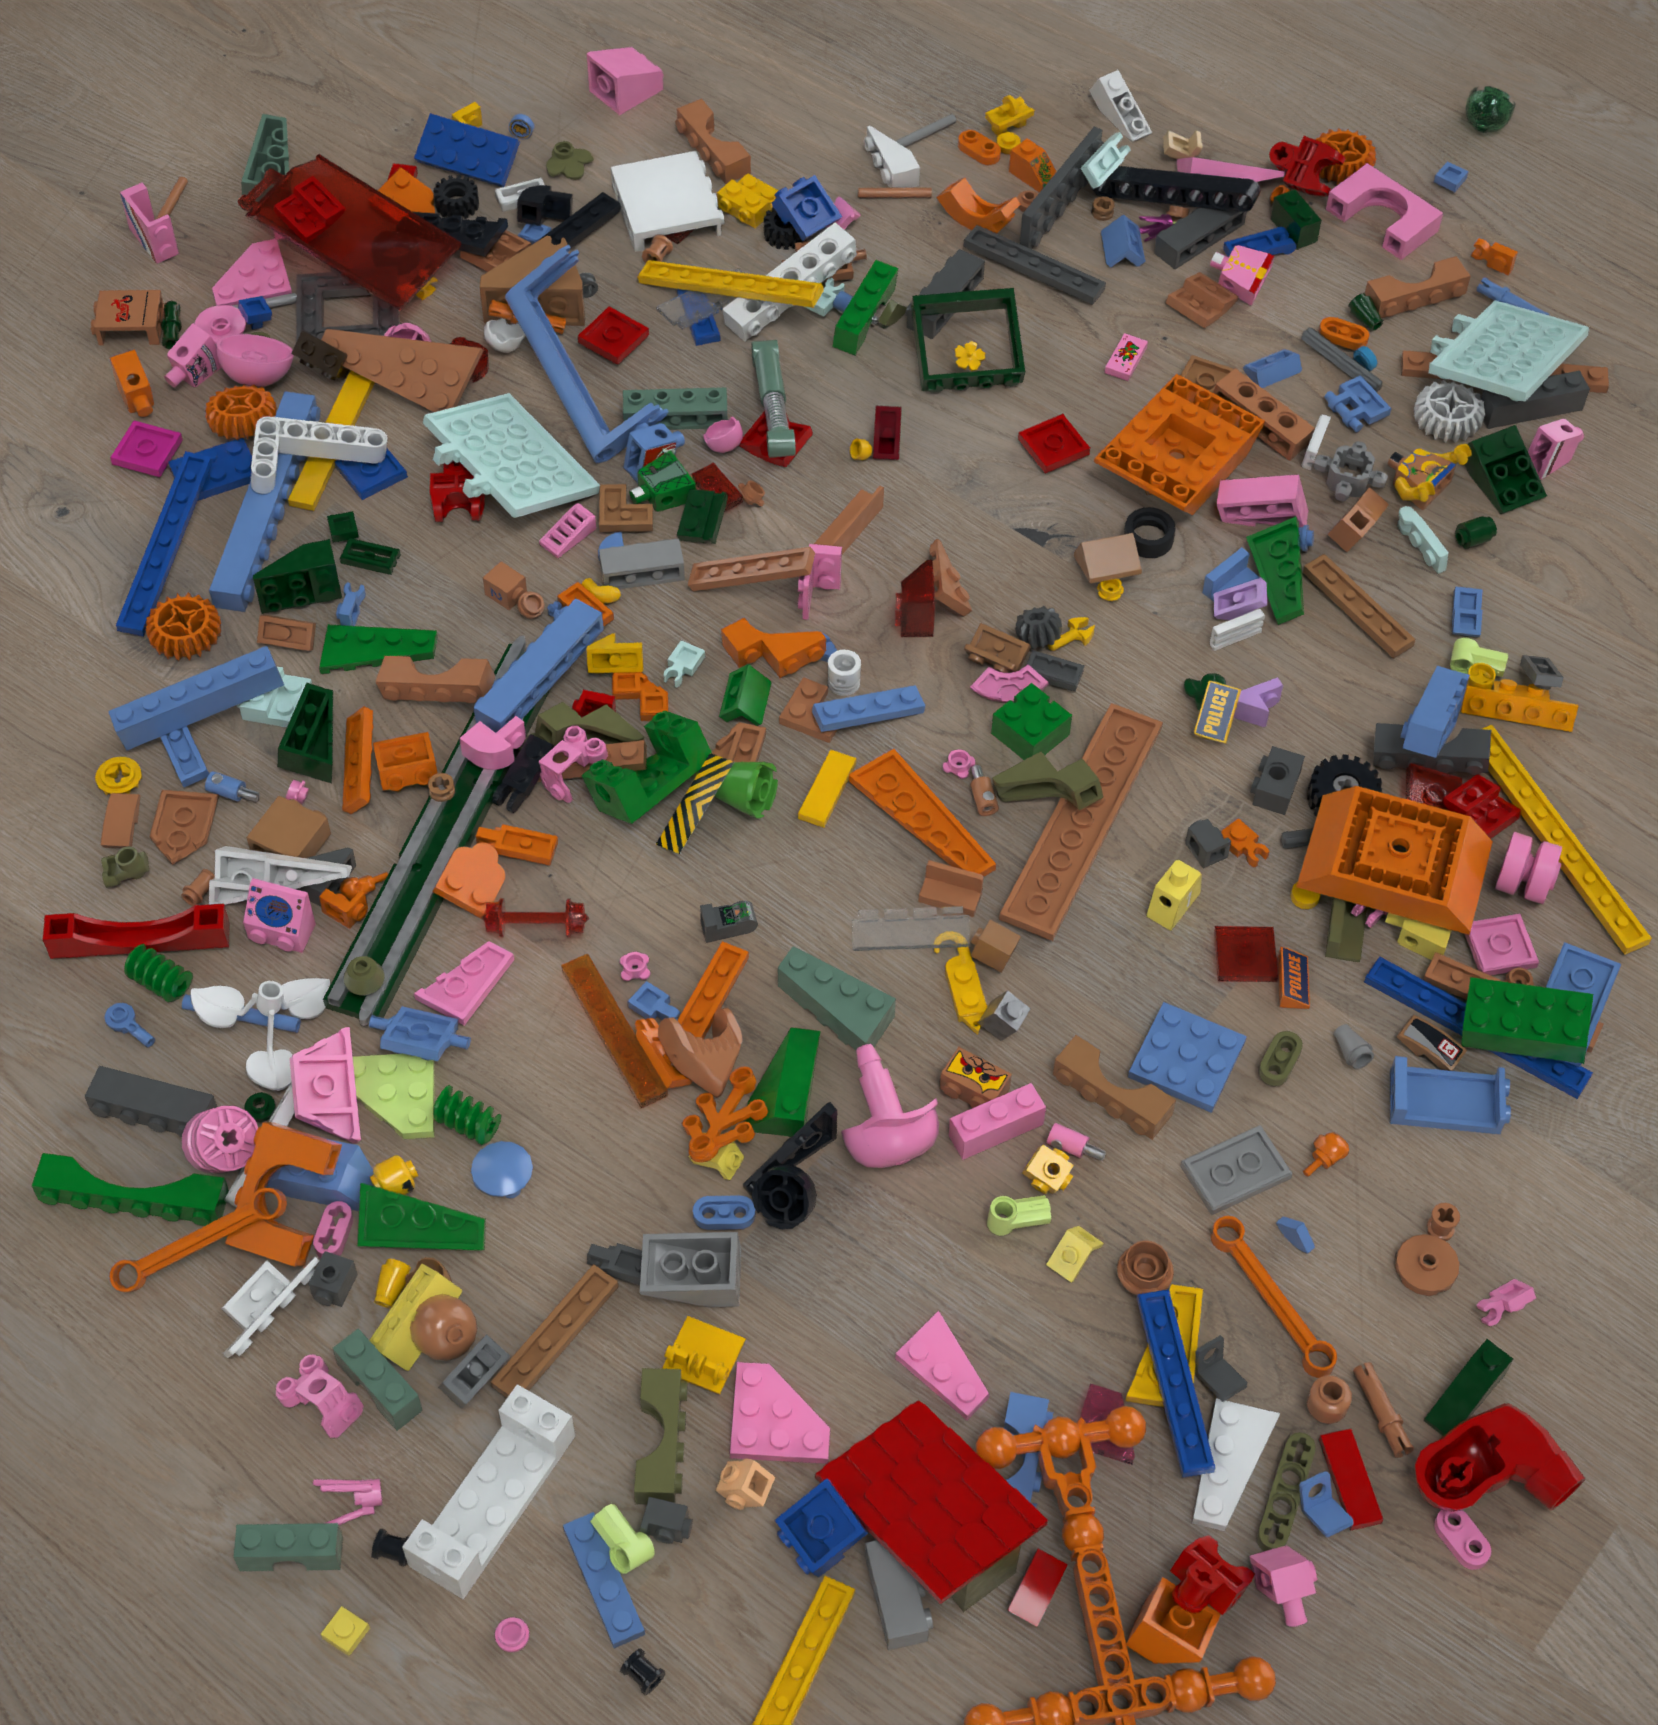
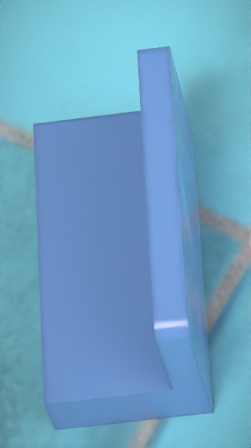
M1124 214L1102 229L1101 235L1106 264L1109 267L1114 266L1124 258H1127L1137 267L1145 262L1139 226Z
M1241 547L1205 576L1202 593L1214 602V593L1261 578L1247 568L1250 553Z

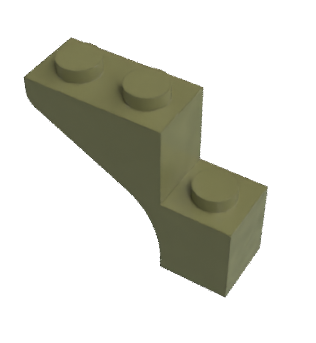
M561 702L538 714L535 729L536 737L554 746L560 741H564L565 731L571 726L582 728L588 740L599 738L605 744L644 740V736L637 729L631 726L607 704L584 717H580L576 711L572 710L564 702Z
M1041 751L992 777L997 796L1003 802L1061 797L1074 804L1078 810H1081L1104 798L1099 778L1083 758L1057 771Z

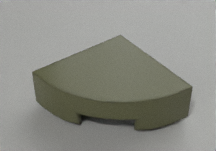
M891 299L878 321L885 326L893 325L905 314L907 307Z

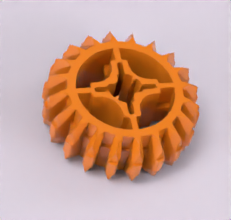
M1338 128L1334 132L1329 129L1327 134L1321 133L1320 137L1316 138V140L1329 145L1346 158L1343 165L1335 164V166L1330 165L1322 169L1320 178H1327L1328 183L1335 181L1338 185L1367 163L1372 167L1375 166V147L1372 146L1371 140H1366V135H1358V131L1353 133L1349 132V129L1342 131Z
M246 384L241 387L234 385V388H224L223 392L217 391L216 396L209 397V402L206 403L205 409L206 421L212 432L217 433L218 437L225 436L227 440L231 438H236V440L240 438L248 439L250 436H255L257 421L262 417H275L277 413L276 402H274L270 392L265 391L262 387L257 388L256 385L247 387Z
M188 592L185 597H181L178 593L176 598L170 599L166 597V602H157V609H150V616L146 617V634L150 645L156 649L159 655L164 654L167 659L175 656L178 661L182 657H187L190 660L191 656L195 654L201 657L202 651L210 652L211 645L217 644V637L221 636V619L218 611L209 599L203 600L200 594L192 597Z

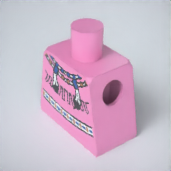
M192 323L168 352L167 357L173 368L164 378L174 388L183 380L192 387H197L222 368L217 357L216 345L211 335Z

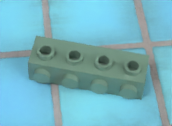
M727 387L623 390L624 421L650 402L654 406L659 404L663 410H668V414L657 424L662 423L669 430L708 429L715 422L728 420Z

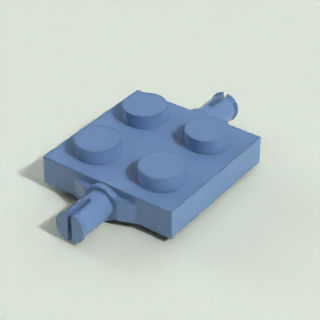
M403 1006L396 1015L389 1019L372 1015L369 1021V1028L385 1031L380 1041L381 1049L390 1050L398 1054L403 1053L421 1057L424 1060L439 1061L445 1049L450 1046L468 1050L471 1042L470 1037L455 1034L458 1030L459 1019Z

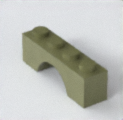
M642 1368L641 1411L652 1416L660 1423L664 1430V1436L654 1452L636 1460L634 1486L636 1504L647 1505L649 1497L675 1503L676 1494H682L683 1474L677 1473L678 1462H684V1442H679V1431L685 1432L686 1412L681 1411V1401H687L688 1381H682L681 1369Z

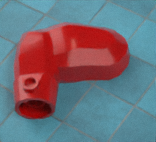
M1510 1403L1501 1404L1457 1424L1438 1441L1429 1444L1421 1450L1415 1463L1417 1486L1424 1500L1435 1508L1449 1512L1473 1506L1486 1493L1502 1488L1510 1480L1524 1484L1526 1491L1552 1511L1568 1499L1585 1481L1584 1475L1566 1451L1561 1450L1550 1433L1529 1414Z

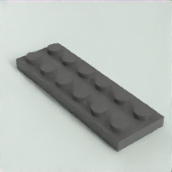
M1095 126L1091 129L1024 211L1020 235L1021 245L1030 249L1034 246L1037 247L1044 233L1052 229L1057 217H1061L1065 212L1066 206L1076 199L1078 191L1082 187H1086L1088 180L1081 167L1104 144L1102 141V129Z

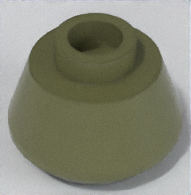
M360 956L354 958L349 963L343 980L346 988L353 994L369 995L376 992L383 985L385 974L381 965L372 958Z

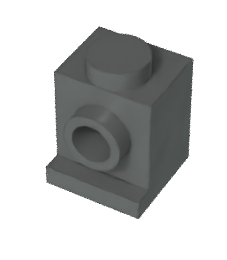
M1209 819L1198 820L1188 827L1185 844L1204 869L1228 858L1231 840L1229 838L1223 839L1221 831L1214 827Z
M649 1497L640 1531L648 1537L654 1536L657 1541L671 1544L673 1541L682 1543L683 1538L689 1539L693 1519L689 1518L688 1506Z

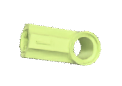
M1459 638L1454 642L1450 668L1454 671L1468 674V670L1473 664L1485 663L1495 670L1496 676L1503 677L1508 654L1481 648L1476 641L1470 638Z
M1045 1195L1015 1200L1007 1196H999L990 1205L987 1227L993 1234L1004 1236L1016 1228L1050 1224L1051 1207L1049 1200ZM997 1214H1004L1007 1218L999 1217Z
M611 1503L604 1507L591 1519L590 1522L609 1546L610 1560L618 1572L626 1574L653 1558L654 1546L651 1539L643 1532L636 1533L615 1504Z

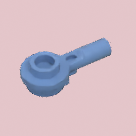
M117 1003L108 1008L104 1017L109 1028L123 1034L129 1032L146 1047L154 1044L155 1038L136 1023L135 1011L127 1003Z

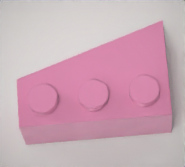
M1299 475L1220 480L1217 507L1222 522L1253 527L1256 526V523L1274 526L1297 517L1299 527L1307 525L1308 507Z

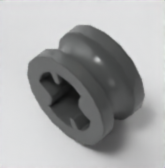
M591 273L579 274L583 283L584 298L595 295L598 291V284L594 275Z

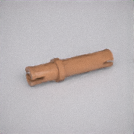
M1371 1362L1364 1363L1366 1368L1364 1370L1361 1364L1353 1370V1373L1357 1377L1379 1421L1377 1427L1380 1433L1385 1434L1395 1458L1403 1457V1450L1406 1455L1410 1454L1414 1447L1402 1427L1403 1419L1400 1414L1395 1413L1373 1368V1364Z

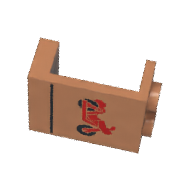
M99 290L98 301H94L95 319L91 320L92 335H96L99 345H104L106 331L146 330L150 345H160L162 334L161 321L164 318V301L161 290Z

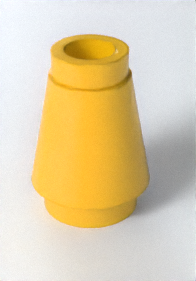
M390 1258L387 1259L386 1264L381 1265L374 1303L384 1308H392L406 1285L405 1276L409 1274L411 1269L409 1265Z

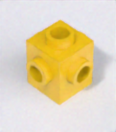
M1041 1145L1037 1148L1022 1174L1032 1180L1031 1186L1043 1194L1050 1192L1053 1194L1058 1189L1064 1191L1073 1178V1175L1069 1172L1074 1165L1068 1162L1069 1156L1057 1148L1051 1150L1045 1145ZM1048 1168L1052 1170L1053 1175L1048 1172Z

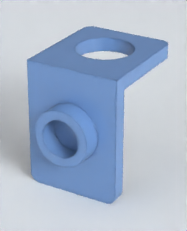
M1327 1471L1299 1484L1302 1512L1324 1536L1330 1537L1354 1524L1352 1517L1332 1498L1330 1474ZM1319 1483L1323 1484L1322 1490L1318 1495L1309 1497V1491L1313 1486Z

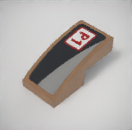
M1416 1015L1411 1016L1396 1036L1417 1057L1425 1054L1441 1070L1452 1071L1467 1051L1444 1031Z

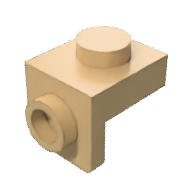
M1169 130L1163 136L1164 154L1171 158L1195 157L1202 150L1203 144L1201 143V132L1195 131L1189 139Z

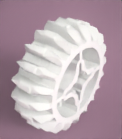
M1442 380L1440 384L1433 382L1431 386H1425L1423 391L1417 396L1414 406L1415 421L1418 422L1419 429H1425L1426 435L1433 434L1435 440L1443 438L1444 442L1452 439L1456 443L1459 438L1466 441L1469 436L1473 437L1481 428L1485 416L1484 401L1480 400V394L1474 393L1473 387L1465 388L1464 383L1461 385L1455 384L1454 380L1451 383Z

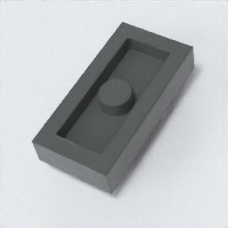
M1522 655L1520 666L1536 687L1547 690L1551 689V687L1561 688L1564 677L1549 658Z

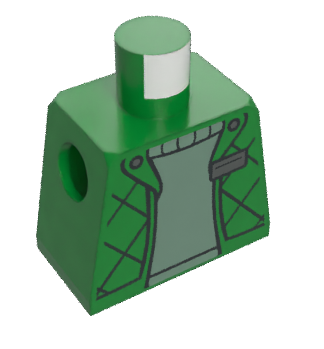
M670 450L639 469L637 472L638 487L630 490L629 495L634 504L648 501L650 504H653L655 511L660 512L684 505L689 489H696V483Z

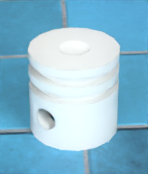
M835 651L828 659V687L834 694L840 696L854 694L860 687L861 660L853 651Z

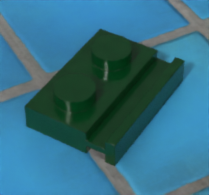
M689 489L677 531V537L680 541L700 543L709 541L712 544H716L728 500L726 492L720 494L708 490Z

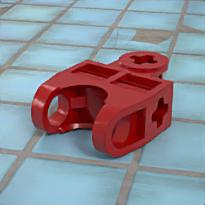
M1303 136L1299 147L1287 142H1278L1273 145L1269 153V158L1276 168L1286 173L1283 182L1289 188L1308 195L1328 197L1329 192L1332 190L1329 186L1320 182L1319 175L1322 169L1330 165L1335 166V164L1343 165L1346 160L1345 156L1334 148L1306 136Z
M453 460L449 465L444 463L443 473H430V498L435 522H443L447 514L455 508L467 510L470 513V517H472V521H480L482 519L485 508V494L482 493L479 497L469 498L463 492L465 479L471 480L474 476L460 462L456 463Z
M1210 1535L1198 1538L1187 1546L1170 1569V1572L1182 1581L1174 1588L1172 1596L1181 1608L1190 1613H1200L1210 1605L1223 1616L1239 1601L1250 1585L1255 1573L1249 1567H1244L1243 1565L1234 1566L1226 1562L1218 1553V1542Z

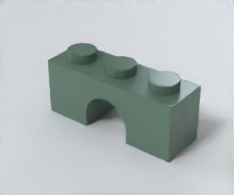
M359 1328L332 1348L338 1366L356 1386L361 1384L367 1390L379 1412L396 1431L423 1411L419 1395Z
M338 1523L236 1525L233 1558L239 1571H273L274 1563L282 1561L301 1563L307 1570H341L343 1536Z

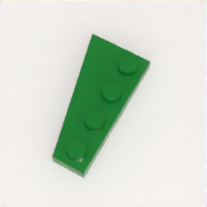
M1293 517L1246 537L1260 577L1267 582V596L1278 625L1304 615L1299 521L1297 517Z
M328 625L319 666L320 674H328L330 670L344 668V671L356 670L355 666L372 664V667H379L382 665L384 656L411 657L413 662L434 659L438 639L437 630Z
M360 1183L357 1246L485 1250L486 1218Z

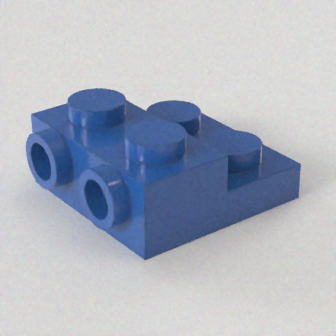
M815 175L807 180L805 177L798 179L792 184L793 188L789 190L787 187L782 188L774 195L776 199L771 203L784 224L790 222L802 241L842 218V215Z
M828 1478L775 1519V1522L780 1527V1530L777 1532L779 1538L788 1548L791 1546L795 1548L799 1554L796 1561L807 1575L812 1573L817 1577H821L845 1557L843 1553L868 1534Z

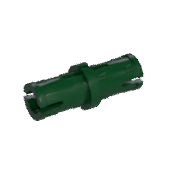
M168 301L164 304V318L161 321V329L163 330L162 345L167 349H171L179 340V332L182 328L180 321L181 306L180 304L177 305L175 301Z

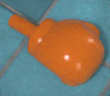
M385 872L375 877L366 875L361 878H346L340 883V893L349 901L359 891L367 895L376 889L375 884L386 879L388 873Z
M1335 1132L1328 1133L1325 1136L1319 1135L1314 1141L1316 1150L1312 1153L1315 1161L1303 1173L1309 1177L1321 1165L1325 1169L1333 1166L1340 1159L1348 1155V1143Z

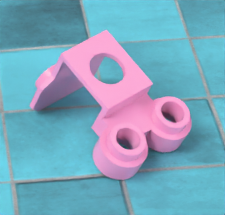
M579 726L567 728L563 736L564 741H560L539 760L542 771L540 778L543 786L555 799L559 801L564 800L567 803H570L573 799L569 788L563 781L561 773L574 762L585 767L588 763L593 764L602 759L606 760L608 757L606 744L599 738L588 740L585 731ZM563 752L568 757L563 763H555L553 761L554 755Z
M314 1354L307 1355L300 1362L299 1372L301 1377L298 1379L291 1377L281 1379L276 1385V1396L284 1407H293L300 1402L306 1405L309 1401L316 1405L323 1415L321 1426L330 1438H338L362 1414L364 1405L356 1393H348L340 1381L328 1374V1367L320 1356Z

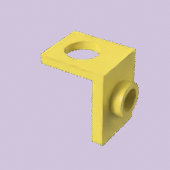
M1080 1226L1068 1229L1046 1265L1069 1282H1073L1091 1252L1101 1248L1104 1243Z

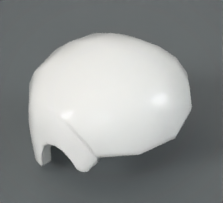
M500 318L496 321L490 320L484 326L486 342L495 350L503 353H509L517 349L525 338V334L518 322L510 325L506 322V319Z

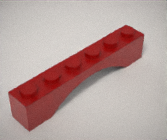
M224 904L194 905L173 916L143 922L105 921L76 913L50 914L44 916L43 942L50 959L130 954L140 944H145L146 950L153 948L156 952L229 947L230 922Z

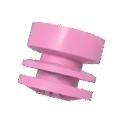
M220 1106L196 1114L187 1122L182 1133V1149L186 1159L195 1169L204 1173L219 1174L244 1167L247 1160L252 1157L256 1146L254 1144V1136L258 1129L256 1120L247 1111L237 1106ZM221 1134H228L226 1139L229 1142V1144L223 1145L224 1138L223 1136H221Z

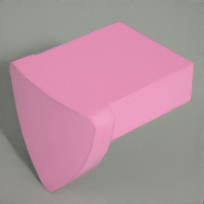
M838 196L834 205L842 215V218L836 223L845 230L861 214L841 197Z

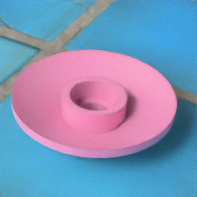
M217 305L201 312L195 320V325L210 334L216 344L218 339L224 336L242 334L246 328V321L239 309L229 305Z

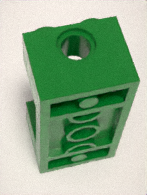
M665 710L654 715L652 720L644 726L656 751L655 755L646 759V770L633 771L628 768L622 769L619 766H613L612 762L604 759L593 763L590 769L581 776L599 812L632 824L699 771L708 755L712 752L697 721Z

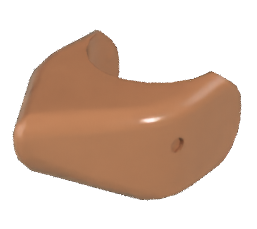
M723 1008L715 1012L712 1021L713 1039L695 1037L692 1033L685 1031L674 1017L664 1018L658 1027V1038L671 1063L680 1073L708 1093H711L716 1098L720 1097L728 1082L742 1044V1033L732 1011L728 1008Z

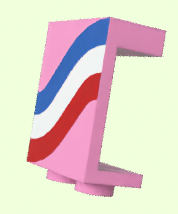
M139 183L121 191L120 195L129 229L156 264L178 255L179 252L171 219L168 214L156 220L154 219L146 186L143 183Z

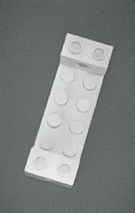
M518 1384L499 1409L502 1427L436 1521L431 1525L422 1519L402 1547L409 1567L463 1600L575 1438L573 1419L570 1414Z

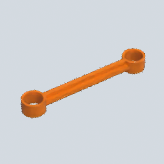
M261 1188L253 1194L250 1203L139 1260H121L117 1262L110 1271V1282L118 1291H137L145 1284L146 1278L151 1274L259 1219L274 1220L279 1218L286 1210V1197L276 1188ZM266 1192L273 1193L278 1199V1208L271 1215H264L259 1208V1200ZM129 1264L136 1269L137 1280L132 1287L126 1288L120 1282L119 1273L122 1267Z
M1223 1216L1217 1219L1211 1234L1213 1245L1220 1251L1231 1253L1304 1353L1302 1359L1304 1370L1315 1378L1330 1375L1337 1361L1335 1348L1328 1342L1317 1340L1243 1240L1245 1229L1242 1222L1233 1216ZM1222 1227H1229L1234 1229L1239 1237L1234 1241H1226L1218 1235L1217 1230ZM1315 1351L1322 1352L1329 1357L1331 1363L1327 1367L1315 1366L1309 1360V1354Z

